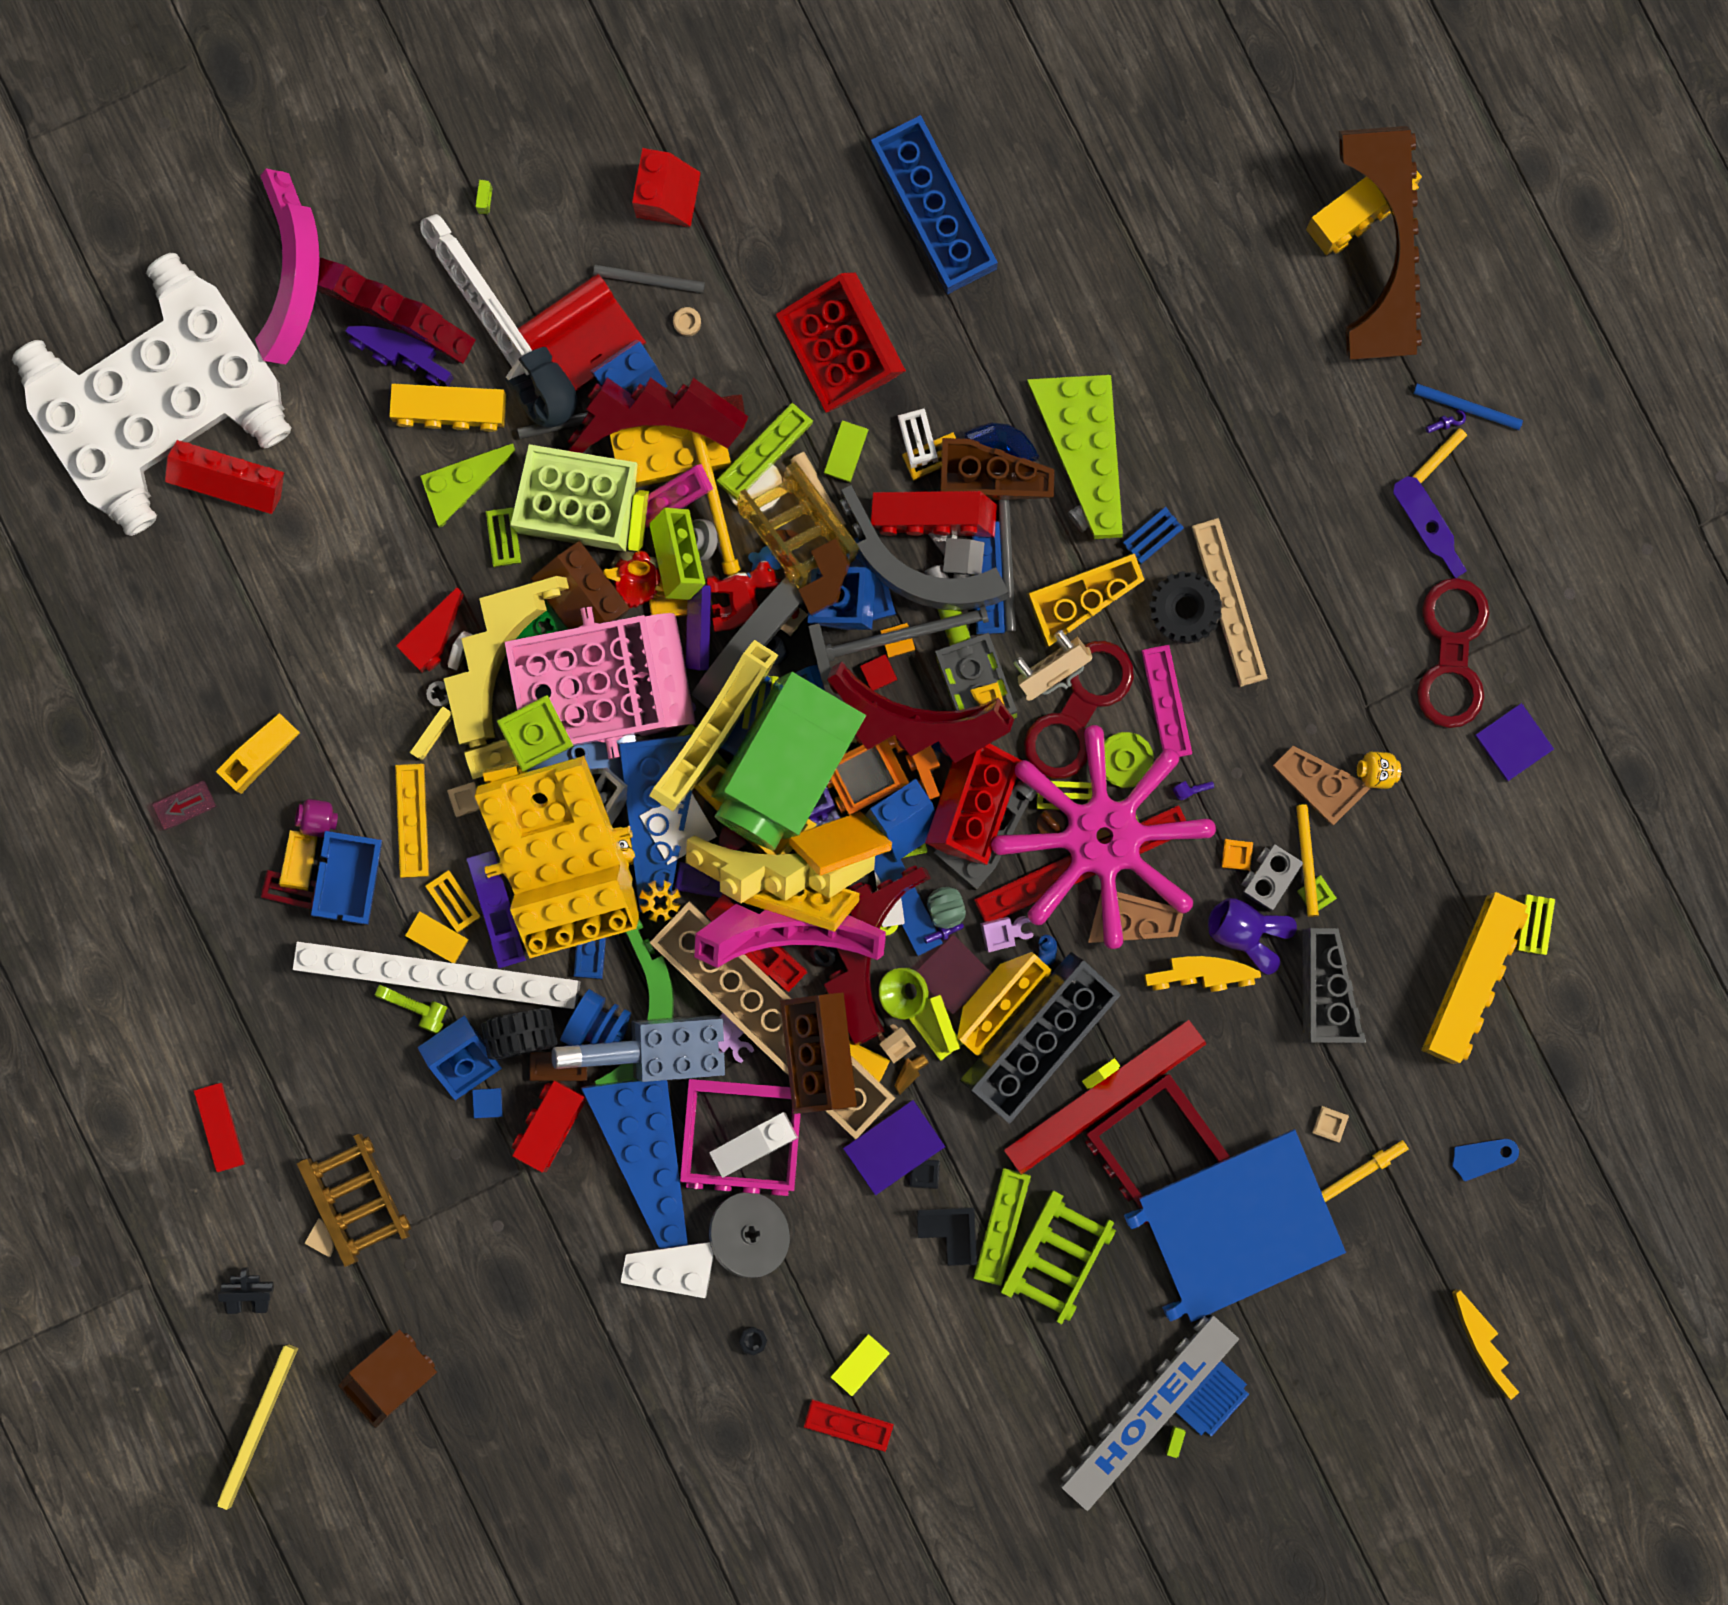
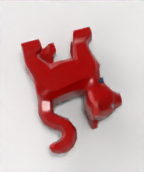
M768 561L759 562L757 567L751 572H738L723 580H718L715 576L707 577V585L711 587V592L727 593L730 597L729 606H722L720 603L712 604L715 616L712 618L714 632L732 630L744 625L759 607L755 589H772L779 585L781 579L776 578L775 571L771 568ZM799 609L791 616L792 619L798 618Z

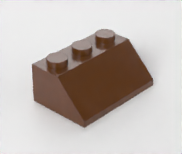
M580 541L554 558L531 578L533 583L555 576L567 578L569 589L560 591L561 595L558 597L545 599L567 630L579 628L583 625L581 608L586 609L588 619L586 607H592L594 623L599 624L617 621L625 616L630 609Z

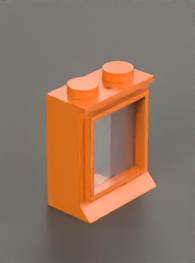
M886 739L869 750L864 745H861L844 754L827 787L834 786L838 794L834 800L840 812L846 811L849 816L889 797L909 784Z

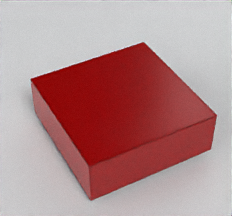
M886 654L860 666L870 689L873 691L897 681V677Z

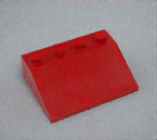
M856 272L839 274L776 314L826 413L886 384L906 371Z

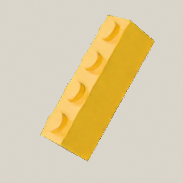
M392 384L390 418L393 422H397V426L413 427V423H424L426 428L439 429L441 424L452 425V428L456 430H469V426H480V430L488 432L497 431V427L504 428L506 393L504 390Z

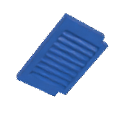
M1220 1361L1176 1410V1413L1201 1436L1206 1431L1212 1437L1248 1397L1249 1393L1244 1390L1247 1384Z

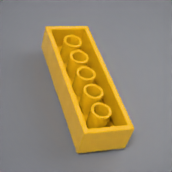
M1497 892L1487 895L1421 1051L1451 1064L1461 1063L1463 1059H1468L1473 1047L1469 1043L1474 1033H1479L1484 1018L1480 1017L1483 1009L1490 1007L1495 996V992L1491 990L1496 981H1501L1506 970V966L1502 964L1507 955L1511 956L1516 947L1517 940L1514 939L1516 931L1518 929L1522 930L1527 921L1528 914L1525 913L1527 905Z

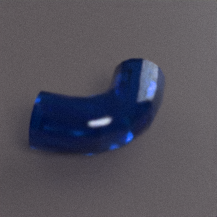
M992 422L977 426L964 433L965 439L978 441L980 444L1003 450L1005 453L1035 462L1040 457L1026 435L1009 424Z

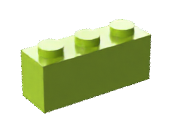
M664 508L649 525L665 598L690 600L706 584L689 509Z

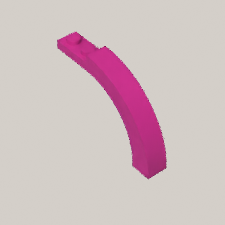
M266 168L260 176L279 225L283 257L281 280L276 301L266 324L255 338L263 361L286 365L297 349L312 313L319 275V243L312 210L310 207L301 206L289 173Z

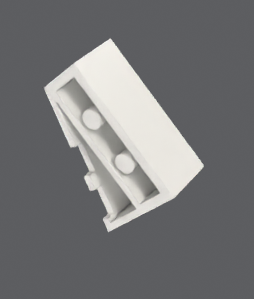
M710 1242L628 1253L625 1257L621 1283L706 1298L714 1258Z

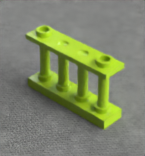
M1052 1190L1000 1292L1009 1297H1012L1013 1293L1018 1295L1022 1293L1058 1312L1059 1315L1056 1321L1062 1324L1064 1319L1070 1321L1077 1307L1073 1302L1103 1244H1110L1116 1230L1112 1228L1114 1222L1111 1220H1107L1103 1227L1065 1207L1066 1203L1061 1201L1064 1196ZM1053 1216L1056 1218L1060 1216L1098 1236L1092 1251L1090 1252L1052 1232V1228L1048 1226ZM1048 1242L1084 1261L1085 1264L1079 1276L1076 1277L1038 1257L1039 1254L1035 1251L1039 1243L1045 1244ZM1034 1267L1072 1287L1065 1303L1026 1283V1279L1022 1277L1026 1268L1032 1269Z

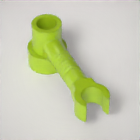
M378 986L375 993L376 997L422 1015L418 1025L420 1028L434 1034H438L443 1027L441 1022L448 1007L434 1001L428 1006L387 987Z

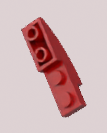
M722 894L705 912V915L711 921H714L736 903L727 895ZM781 946L764 948L745 954L767 976L770 975L787 992L807 973V969Z

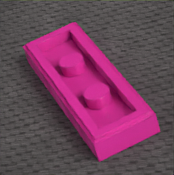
M702 464L692 467L648 495L645 524L647 528L650 527L649 523L664 508L682 509L713 490Z

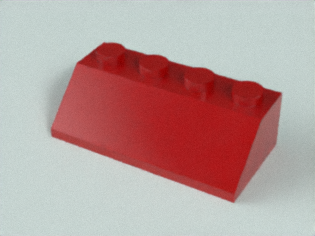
M988 744L958 762H952L925 843L945 854L987 865L992 852L991 842L998 834L1017 778L1014 771L1015 766L1022 760L992 744Z

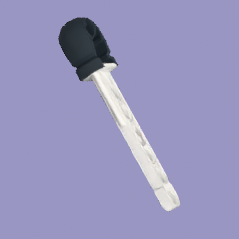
M437 214L422 219L420 229L423 237L431 249L435 250L437 258L512 366L505 381L510 389L516 390V398L526 414L533 422L543 427H557L565 423L573 416L578 404L575 388L558 363L552 362V355L547 347H541L532 351L457 239L450 234L451 230L444 220Z

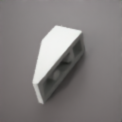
M783 1112L709 1153L723 1178L796 1140L798 1136L786 1113Z

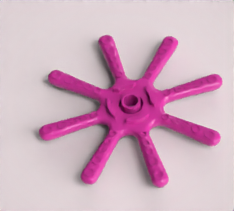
M1091 725L1084 732L1092 787V798L1090 801L1083 805L1076 804L1032 763L1027 760L1020 761L1015 766V775L1065 813L1068 818V826L1066 830L1060 833L998 835L993 838L991 847L997 855L1053 848H1065L1068 850L1072 857L1070 866L1031 907L1028 912V918L1034 925L1044 924L1083 873L1093 872L1098 875L1101 882L1104 944L1107 948L1117 949L1123 944V932L1115 882L1117 873L1123 869L1134 871L1179 913H1187L1193 907V899L1147 864L1140 857L1139 848L1145 841L1210 838L1215 834L1216 826L1211 819H1197L1150 826L1140 824L1136 819L1137 808L1179 763V755L1172 749L1162 751L1124 801H1114L1107 794L1104 732L1100 726ZM1106 830L1111 836L1110 843H1100L1096 837L1097 831Z

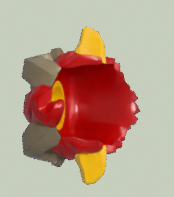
M618 551L613 562L610 564L612 569L603 570L607 578L614 580L617 592L629 608H637L638 605L654 599V595L656 596L658 591H664L657 558L649 557L645 551Z

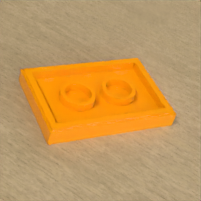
M861 811L789 838V845L819 876L890 851L892 847V842Z

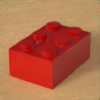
M555 1080L552 1084L547 1083L539 1096L543 1100L540 1107L532 1109L525 1122L529 1127L525 1134H518L511 1147L515 1150L513 1157L542 1173L548 1171L587 1100L585 1095Z

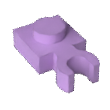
M1025 916L1019 917L1013 924H1011L1008 917L980 923L986 951L992 952L1016 946L1015 937H1020L1021 939L1033 937L1031 931L1021 932V926L1029 923V918Z
M723 1013L720 1018H723L724 1041L718 1042L719 1048L725 1052L730 1047L733 1050L734 1059L742 1063L744 1060L738 1054L739 1049L746 1047L752 1053L754 1048L748 1042H741L738 1039L744 1032Z

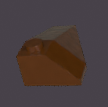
M942 438L940 491H981L991 500L1054 498V469L1025 458L1007 454L1003 450L985 446L972 439Z

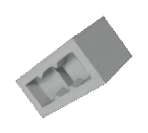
M1275 844L1270 849L1267 847L1263 849L1257 859L1260 866L1255 873L1250 871L1241 884L1245 887L1242 894L1270 912L1275 908L1303 864L1302 861ZM1273 857H1280L1285 862V868L1282 872H1275L1271 868L1270 862ZM1258 881H1265L1269 884L1270 892L1267 896H1260L1256 892L1255 885Z

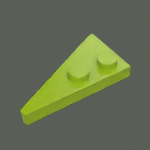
M513 443L421 475L439 528L443 527L447 523L446 521L459 508L461 509L467 500L490 479V476L510 459V456L516 451Z

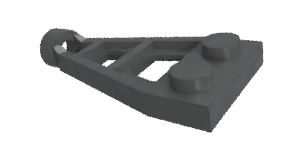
M1019 780L1014 786L1006 807L1012 812V819L1004 830L998 831L997 836L1013 834L1029 801L1031 802L1038 794L1022 780ZM1017 791L1026 799L1019 800L1016 796ZM938 849L934 852L976 890L994 871L1002 856L997 855L992 850L988 864L983 865L945 854Z

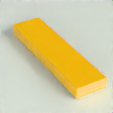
M395 765L400 878L429 877L425 765Z

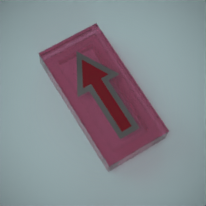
M206 781L197 783L153 804L164 830H168L217 807Z

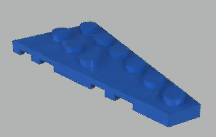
M692 734L619 743L624 783L628 785L626 804L629 826L633 834L631 844L635 853L633 861L639 905L648 901L639 898L642 890L646 892L652 890L648 885L652 881L656 880V887L659 888L662 887L663 880L672 883L668 891H672L677 860L670 864H667L672 856L679 857L681 846L676 845L675 850L672 851L668 843L663 841L655 843L650 833L654 836H661L668 831L669 821L665 815L660 813L651 815L647 820L646 826L640 815L652 808L662 806L649 795L684 748ZM691 790L686 795L685 801L680 803L684 807L678 810V814H682L679 826L680 831H684L692 795ZM656 816L662 817L666 821V828L660 833L653 832L649 827L650 820ZM662 844L669 848V856L666 860L657 845ZM664 895L661 898L655 896L654 906H657L658 904H661L662 906L666 905V896Z
M629 1080L581 1087L659 1249L688 1245L667 1080L648 1082Z

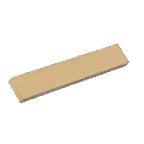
M1219 518L1193 525L1191 529L1206 578L1215 586L1220 594L1223 606L1221 608L1222 617L1220 624L1239 686L1243 687L1267 680V674Z

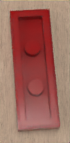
M223 1083L194 1090L216 1172L245 1165Z
M812 1399L804 1427L886 1452L894 1424Z

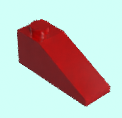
M458 588L452 591L396 645L422 673L426 669L430 672L441 662L439 657L444 652L464 596Z

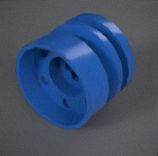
M588 989L571 1016L560 1041L569 1046L582 1045L585 1040L590 1042V1044L621 1042L628 1029V1022L632 1013L624 1009L618 1019L614 1018L619 1005L614 1004L605 1013L602 1009L606 998Z

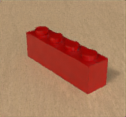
M177 440L167 457L165 482L272 514L281 499L284 472Z

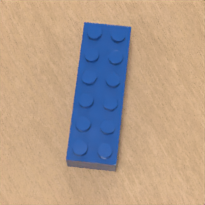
M920 115L872 139L871 149L947 295L997 270L998 262L922 116Z

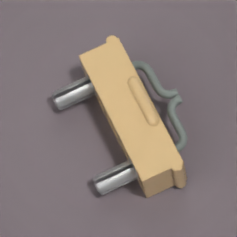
M1059 630L1058 633H1055L1054 637L1062 646L1060 649L1031 668L1027 666L1021 657L1017 658L1014 661V665L1021 673L1018 676V683L1025 692L1026 699L1028 701L1033 700L1040 694H1049L1058 687H1063L1064 689L1072 685L1070 680L1080 674L1084 669V665L1091 661L1092 654L1090 648L1085 647L1078 637L1070 641L1064 632ZM1067 677V679H1066V684H1065V683H1058V682H1060L1061 680H1063L1064 678Z

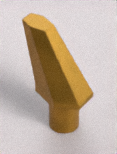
M923 1054L913 1061L909 1058L906 1059L894 1085L899 1095L920 1076L918 1070L929 1064Z

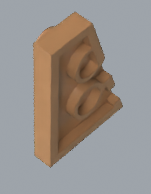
M1292 746L1272 766L1332 826L1370 789L1363 781L1295 746Z
M1117 892L1123 941L1178 937L1183 913H1179L1170 905ZM1101 893L1088 943L1104 942Z

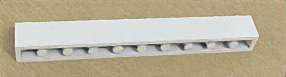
M297 942L293 970L574 1010L577 1008L581 983L577 980Z

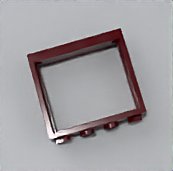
M1170 1074L1161 1078L1085 1134L1089 1139L1085 1143L1094 1156L1098 1153L1105 1161L1102 1167L1111 1179L1115 1176L1122 1184L1118 1189L1128 1202L1132 1199L1139 1207L1138 1210L1142 1208L1139 1198L1143 1196L1099 1136L1162 1089H1165L1216 1161L1219 1163L1230 1158Z

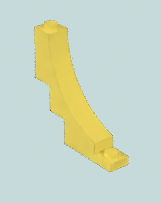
M555 576L479 598L487 631L461 638L469 671L444 678L459 744L469 745L470 748H477L487 745L486 740L495 738L492 723V700L495 681L506 655L505 642L515 640L534 619L547 611L544 599L558 597L561 595L560 591L569 589L567 578Z

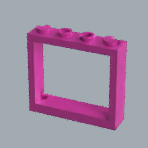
M689 1079L680 1182H687L686 1188L703 1189V1184H715L714 1190L732 1191V1186L743 1187L744 1193L760 1194V1188L772 1189L771 1195L788 1196V1191H795L801 1113L793 1114V1108L791 1125L798 1138L790 1142L787 1181L728 1176L722 1178V1176L691 1174L698 1091L791 1099L790 1087Z

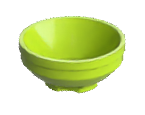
M893 969L880 982V1002L886 1012L892 1017L904 1020L913 1018L920 1014L927 1004V984L924 978L913 969ZM908 983L913 984L917 990L914 999H909L905 994V986Z

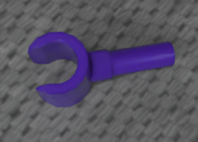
M1184 781L1173 788V792L1179 800H1185L1197 792L1214 788V783L1211 781L1190 788L1187 782Z

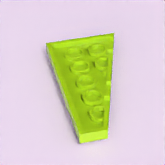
M1111 375L1027 379V385L1034 396L1037 408L1044 419L1049 436L1062 466L1066 470L1071 487L1076 493L1081 510L1094 539L1122 538L1123 529Z

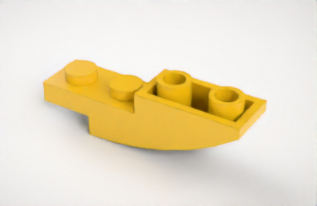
M1193 956L1171 958L1169 960L1171 970L1144 975L1145 987L1152 986L1153 991L1170 988V982L1180 981L1181 986L1198 983L1197 978L1201 977L1203 988L1210 987L1211 992L1226 990L1229 983L1238 982L1239 987L1254 985L1255 979L1260 978L1261 973L1254 968L1235 961L1215 957Z

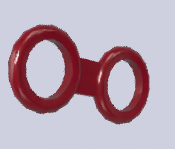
M1453 578L1445 579L1434 585L1424 600L1422 608L1424 623L1430 633L1440 640L1438 664L1428 669L1421 678L1417 691L1418 703L1425 717L1434 724L1446 728L1462 727L1473 721L1481 711L1484 701L1483 684L1476 672L1468 667L1469 641L1481 634L1487 625L1490 614L1488 600L1479 587L1471 581ZM1446 591H1464L1475 601L1478 614L1475 623L1470 629L1454 633L1445 630L1439 625L1435 618L1434 608L1436 600ZM1454 673L1460 675L1467 680L1472 689L1471 705L1466 712L1459 716L1450 717L1442 715L1434 709L1430 702L1429 691L1431 684L1442 674Z
M1092 641L1084 645L1090 648L1091 654L1104 652L1118 660L1122 668V680L1114 692L1107 695L1089 693L1082 687L1078 674L1070 680L1072 684L1070 688L1073 693L1062 712L1049 713L1038 718L1028 729L1024 740L1025 756L1046 777L1050 779H1066L1077 774L1085 766L1088 759L1084 732L1088 721L1097 707L1111 706L1121 701L1130 691L1134 679L1133 665L1128 654L1116 644L1107 641ZM1061 724L1069 727L1076 733L1079 740L1080 750L1077 758L1065 767L1054 768L1046 765L1039 759L1036 752L1035 742L1038 734L1050 725Z

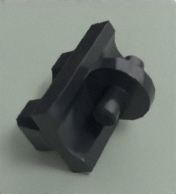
M242 1267L240 1276H231V1283H222L221 1292L218 1293V1300L223 1302L226 1314L240 1313L242 1311V1301H252V1312L266 1313L268 1311L270 1299L274 1291L273 1282H260V1275H250L249 1268Z

